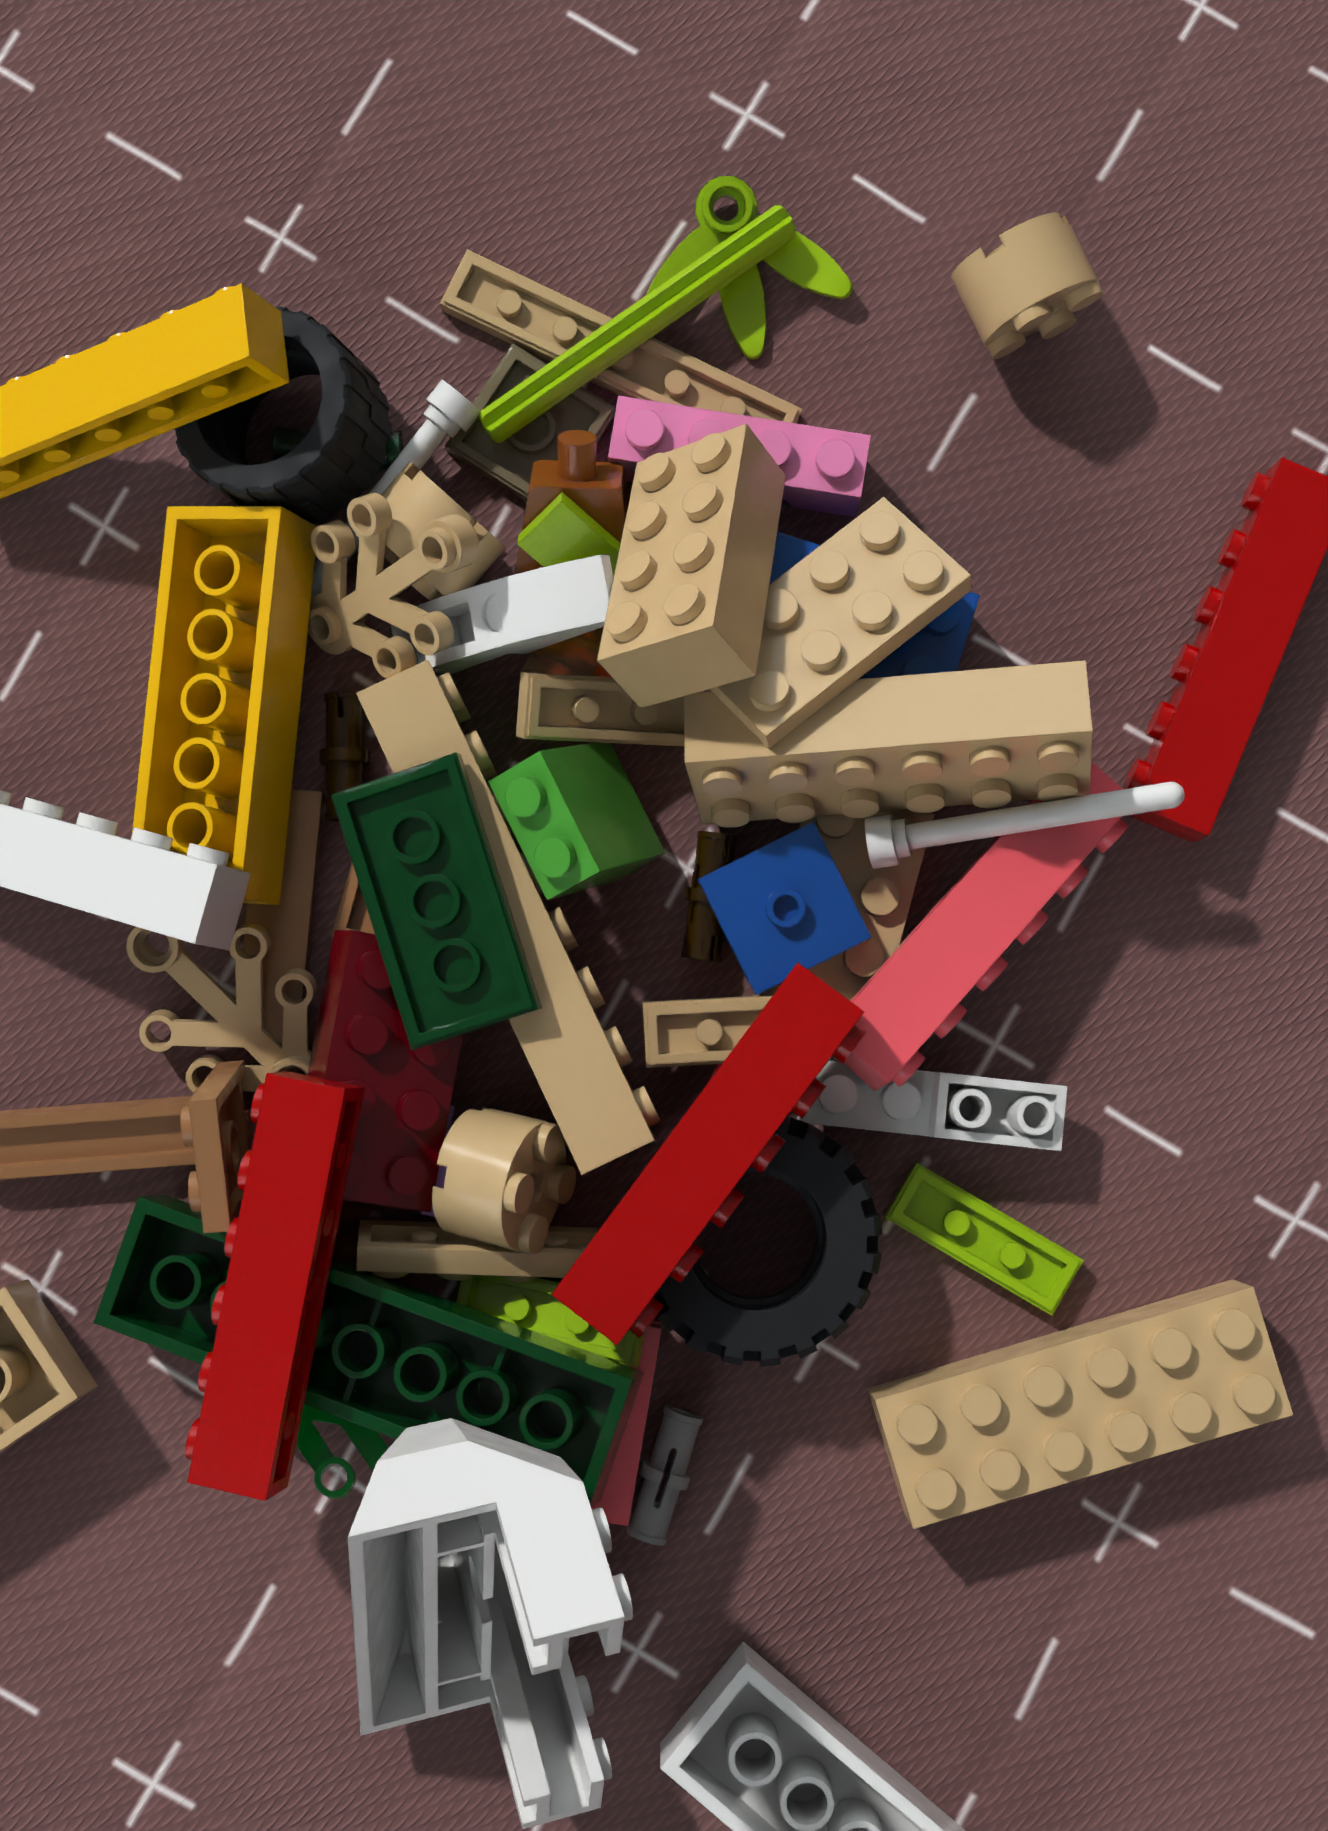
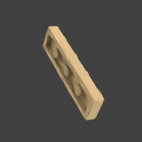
M360 1219L356 1271H368L381 1278H400L408 1273H430L453 1281L466 1280L474 1275L502 1276L506 1280L518 1283L532 1282L539 1277L564 1278L600 1228L549 1226L543 1248L537 1254H531L524 1251L518 1252L444 1231L437 1222Z

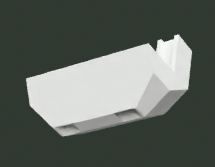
M453 1418L406 1428L377 1461L348 1535L360 1736L490 1702L522 1829L601 1808L604 1781L612 1779L611 1762L603 1737L592 1738L587 1717L594 1714L591 1691L585 1675L577 1677L574 1675L568 1654L569 1638L598 1631L605 1656L617 1654L621 1650L624 1622L633 1618L631 1596L625 1577L622 1573L612 1576L605 1553H610L612 1550L610 1529L605 1512L601 1507L591 1509L583 1481L561 1457Z

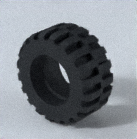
M790 1116L785 1119L776 1131V1134L786 1142L762 1174L779 1178L794 1187L805 1199L813 1215L816 1231L815 1247L811 1260L802 1275L793 1284L780 1292L761 1297H747L731 1293L718 1286L709 1278L697 1261L681 1283L669 1276L654 1296L656 1300L664 1305L657 1318L670 1332L674 1330L685 1339L687 1346L701 1354L708 1351L721 1356L722 1362L740 1366L742 1361H759L761 1367L780 1365L781 1358L798 1354L801 1359L818 1351L815 1345L830 1335L836 1339L849 1327L846 1320L856 1308L863 1309L871 1294L867 1289L873 1273L878 1274L882 1254L878 1252V1235L883 1234L881 1216L876 1212L872 1199L875 1194L867 1177L862 1175L854 1163L856 1160L843 1146L827 1136V1133L809 1123ZM751 1166L745 1174L761 1173Z

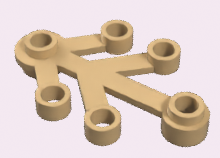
M370 493L353 499L347 508L349 524L353 531L359 535L356 590L349 595L347 594V559L353 554L355 549V540L351 529L344 522L334 520L317 526L312 531L311 546L317 558L323 562L321 593L311 598L308 633L316 644L327 653L337 655L354 648L372 657L373 664L378 673L387 679L416 665L414 648L402 636L388 638L366 626L364 617L371 614L410 633L414 647L424 655H433L449 648L453 644L455 637L450 619L440 611L429 613L396 597V595L433 570L441 573H451L471 565L479 553V540L474 527L466 518L458 514H450L426 524L418 537L417 548L383 571L386 530L389 529L392 523V511L389 503L382 495Z
M247 923L240 926L234 933L229 952L235 960L236 1000L183 949V940L166 936L169 941V949L167 952H158L149 944V935L153 931L135 927L131 931L126 943L127 954L131 962L145 972L156 973L166 971L215 1019H179L175 1013L169 1010H156L141 1023L139 1028L140 1040L146 1048L155 1052H163L169 1050L172 1046L243 1047L261 1064L245 1065V1074L241 1078L242 1091L255 1092L261 1083H265L266 1073L286 1072L291 1068H299L306 1075L308 1074L312 1053L309 1050V1004L316 995L317 983L311 973L300 968L288 970L278 980L275 986V997L278 1003L284 1007L281 1046L264 1029L263 958L271 948L270 934L263 926L256 923ZM252 934L257 937L261 945L260 952L257 954L244 952L240 947V936ZM293 979L302 982L307 990L306 997L300 1000L291 998L285 989L286 982ZM161 1021L167 1024L171 1030L170 1039H157L151 1032V1023ZM212 1054L201 1055L188 1067L185 1080L188 1088L193 1093L202 1084L197 1077V1068L207 1066L214 1069L218 1062H224L220 1057Z

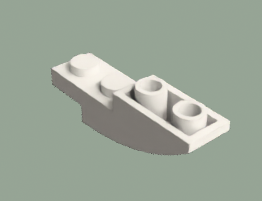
M597 555L530 570L476 585L416 606L429 613L432 611L444 613L453 625L455 633L453 644L449 648L433 655L420 653L414 647L410 633L391 625L393 637L402 636L406 638L414 648L416 665L429 660L438 677L447 672L453 674L506 654H527L604 627L614 578L610 556Z
M829 1060L816 1077L817 1080L826 1085V1088L803 1119L799 1116L797 1117L798 1120L809 1124L1061 1151L1067 1086L916 1070L902 1086L899 1087L891 1080L889 1084L874 1091L844 1063Z

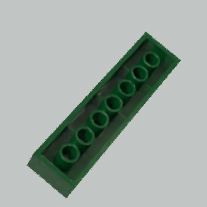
M168 1195L138 1197L93 1323L202 1365L206 1355L213 1351L218 1325H214L211 1320L212 1306L218 1289L221 1285L226 1284L231 1259L226 1257L224 1251L227 1232L203 1233L201 1211L193 1212L190 1204ZM332 1257L304 1404L397 1439L406 1428L453 1418L561 1457L583 1481L591 1508L601 1500L644 1374L643 1371L392 1278H381L368 1271H356L357 1265Z

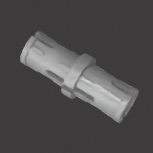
M665 1405L664 1416L650 1459H644L641 1463L639 1475L644 1479L631 1522L626 1530V1533L633 1538L659 1546L666 1544V1535L680 1491L687 1490L692 1476L686 1471L699 1428L704 1420V1417L697 1413L671 1405ZM675 1448L660 1500L655 1501L670 1450Z

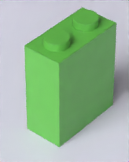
M595 742L541 750L488 781L547 901L614 882L665 854L611 743Z

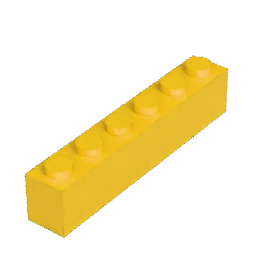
M242 283L236 286L224 287L208 298L180 310L168 311L162 314L159 319L131 331L114 334L103 343L77 354L63 356L56 363L26 376H19L8 380L5 385L0 386V499L289 383L281 311Z

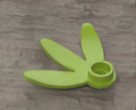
M725 175L713 178L702 187L695 203V215L699 227L692 231L666 259L650 284L646 295L760 216L757 215L755 194L746 182L737 177ZM730 198L735 202L737 215L734 219L723 221L716 216L714 204L718 199ZM795 231L793 239L763 259L765 263L781 276L811 292L835 299H846L853 291L851 280L835 260L813 241ZM754 265L719 290L720 301L729 330L743 354L751 360L758 359L762 355L766 336L764 291L757 265Z

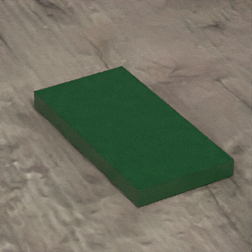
M455 752L332 794L331 797L411 1050L420 1049L542 1009L461 754Z

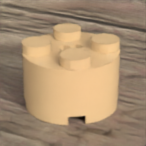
M1059 212L1040 215L999 235L1003 243L1002 245L994 249L987 257H985L980 247L965 258L951 275L957 292L993 360L1014 352L1025 344V337L1038 331L1043 339H1049L1062 333L1077 322L1073 312L1091 305L1104 294L1072 226L1068 223L1065 215L1061 218Z
M410 461L381 494L389 503L392 511V523L389 529L386 530L384 557L392 564L417 548V540L426 524L450 514L461 515L472 524L477 533L479 553L471 565L451 573H441L433 570L412 585L428 600H434L473 587L506 549L498 539Z
M482 1107L483 1110L471 1108L463 1112L454 1122L439 1152L436 1165L447 1167L444 1189L433 1186L432 1205L436 1221L444 1231L518 1252L524 1251L537 1254L546 1242L548 1227L555 1215L558 1204H566L570 1200L576 1184L575 1168L566 1165V1148L563 1134L559 1126L551 1122L494 1108Z

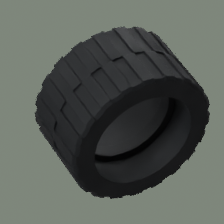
M276 307L282 314L289 380L304 375L321 376V405L309 433L286 455L268 463L248 465L245 450L248 425L256 408L266 395L272 391L270 390L174 429L177 436L176 444L181 455L188 460L189 467L197 476L239 506H282L310 523H322L332 519L336 513L342 510L346 511L349 503L353 499L358 498L365 490L367 491L375 481L374 477L379 467L384 464L387 455V442L391 437V422L388 418L390 408L387 397L379 387L380 382L374 373L324 324H319L312 316L302 311L293 312L287 307Z

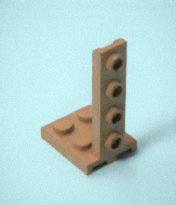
M244 1060L218 1062L193 1096L0 1111V1180L195 1164L196 1171L190 1172L188 1180V1196L191 1210L193 1212L201 1211L203 1233L227 1232L232 1220L235 1217H239L244 1191L238 1188V1171L243 1156L249 1150L248 1138L252 1136L250 1110H244L241 1078L245 1074Z

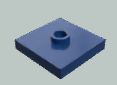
M814 822L697 880L754 995L782 983L797 962L808 970L872 938Z

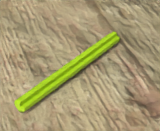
M774 205L482 409L479 413V419L485 432L494 442L502 443L793 239L796 225L792 217L783 206Z

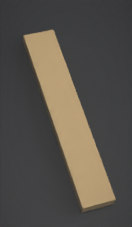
M468 249L440 302L442 312L511 345L514 343L526 352L549 363L613 319ZM653 337L589 381L619 396L790 423H798L803 410Z

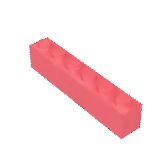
M1091 761L1090 795L1122 790L1116 782ZM1040 799L1028 800L1025 805L1042 803L1043 801ZM1121 817L996 836L850 1000L864 1011V1014L856 1024L867 1032L844 1064L874 1091L889 1084L891 1080L899 1087L902 1086L926 1059L918 1051L933 1032L942 1039L956 1026L967 1012V1009L960 1004V1001L974 985L983 992L996 980L1009 964L1001 957L1002 953L1015 939L1024 945L1037 933L1049 918L1041 910L1055 893L1062 899L1068 896L1089 872L1081 864L1094 848L1098 849L1102 854L1106 852L1129 825Z

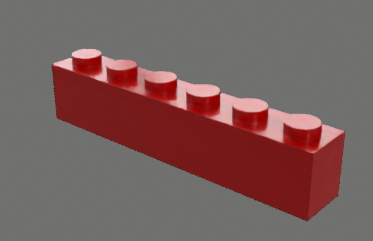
M1283 457L1265 474L1256 472L1245 491L1241 507L1249 510L1241 531L1232 529L1220 551L1217 564L1225 567L1217 588L1209 586L1198 604L1193 620L1202 624L1194 644L1185 643L1174 662L1170 678L1178 681L1170 702L1167 703L1162 700L1149 722L1146 736L1154 738L1146 760L1136 759L1123 786V789L1165 782L1180 784L1184 789L1185 798L1178 807L1128 816L1192 843L1208 837L1328 548V476Z
M797 962L551 1295L616 1345L619 1344L628 1331L640 1339L664 1306L654 1298L656 1293L669 1276L679 1283L683 1281L705 1251L694 1243L710 1221L721 1229L745 1197L744 1194L735 1188L751 1166L762 1174L786 1142L776 1134V1131L791 1111L803 1119L826 1088V1085L817 1080L816 1077L831 1057H834L843 1064L867 1031L856 1024L864 1014V1011Z
M293 1072L266 1073L265 1083H261L255 1091L251 1104V1120L257 1125L252 1150H248L245 1153L238 1171V1188L244 1191L239 1217H235L232 1220L225 1238V1255L231 1259L226 1284L221 1285L218 1289L211 1312L212 1323L218 1326L213 1351H210L204 1358L198 1378V1388L200 1392H204L200 1418L196 1419L192 1424L185 1445V1456L188 1460H191L187 1483L263 1501L270 1499L288 1487L365 1087Z

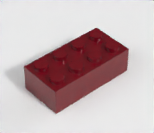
M355 930L334 931L307 1075L365 1087L343 1200L431 1212L433 1186H436L439 1165L436 1164L444 1142L463 1034L420 1049L411 1050L375 934Z

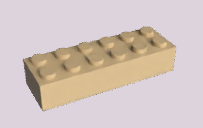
M1086 660L858 679L770 749L712 691L684 696L685 766L703 824H716L721 827L734 828L756 820L779 819L788 823H800L810 820L813 816L843 814L851 818H866L875 815L878 811L908 809L915 813H932L942 809L944 806L974 804L980 808H998L1011 801L1040 799L1043 802L1090 795L1093 728Z
M1233 1279L867 1388L903 1511L913 1529L1293 1415L1254 1287Z

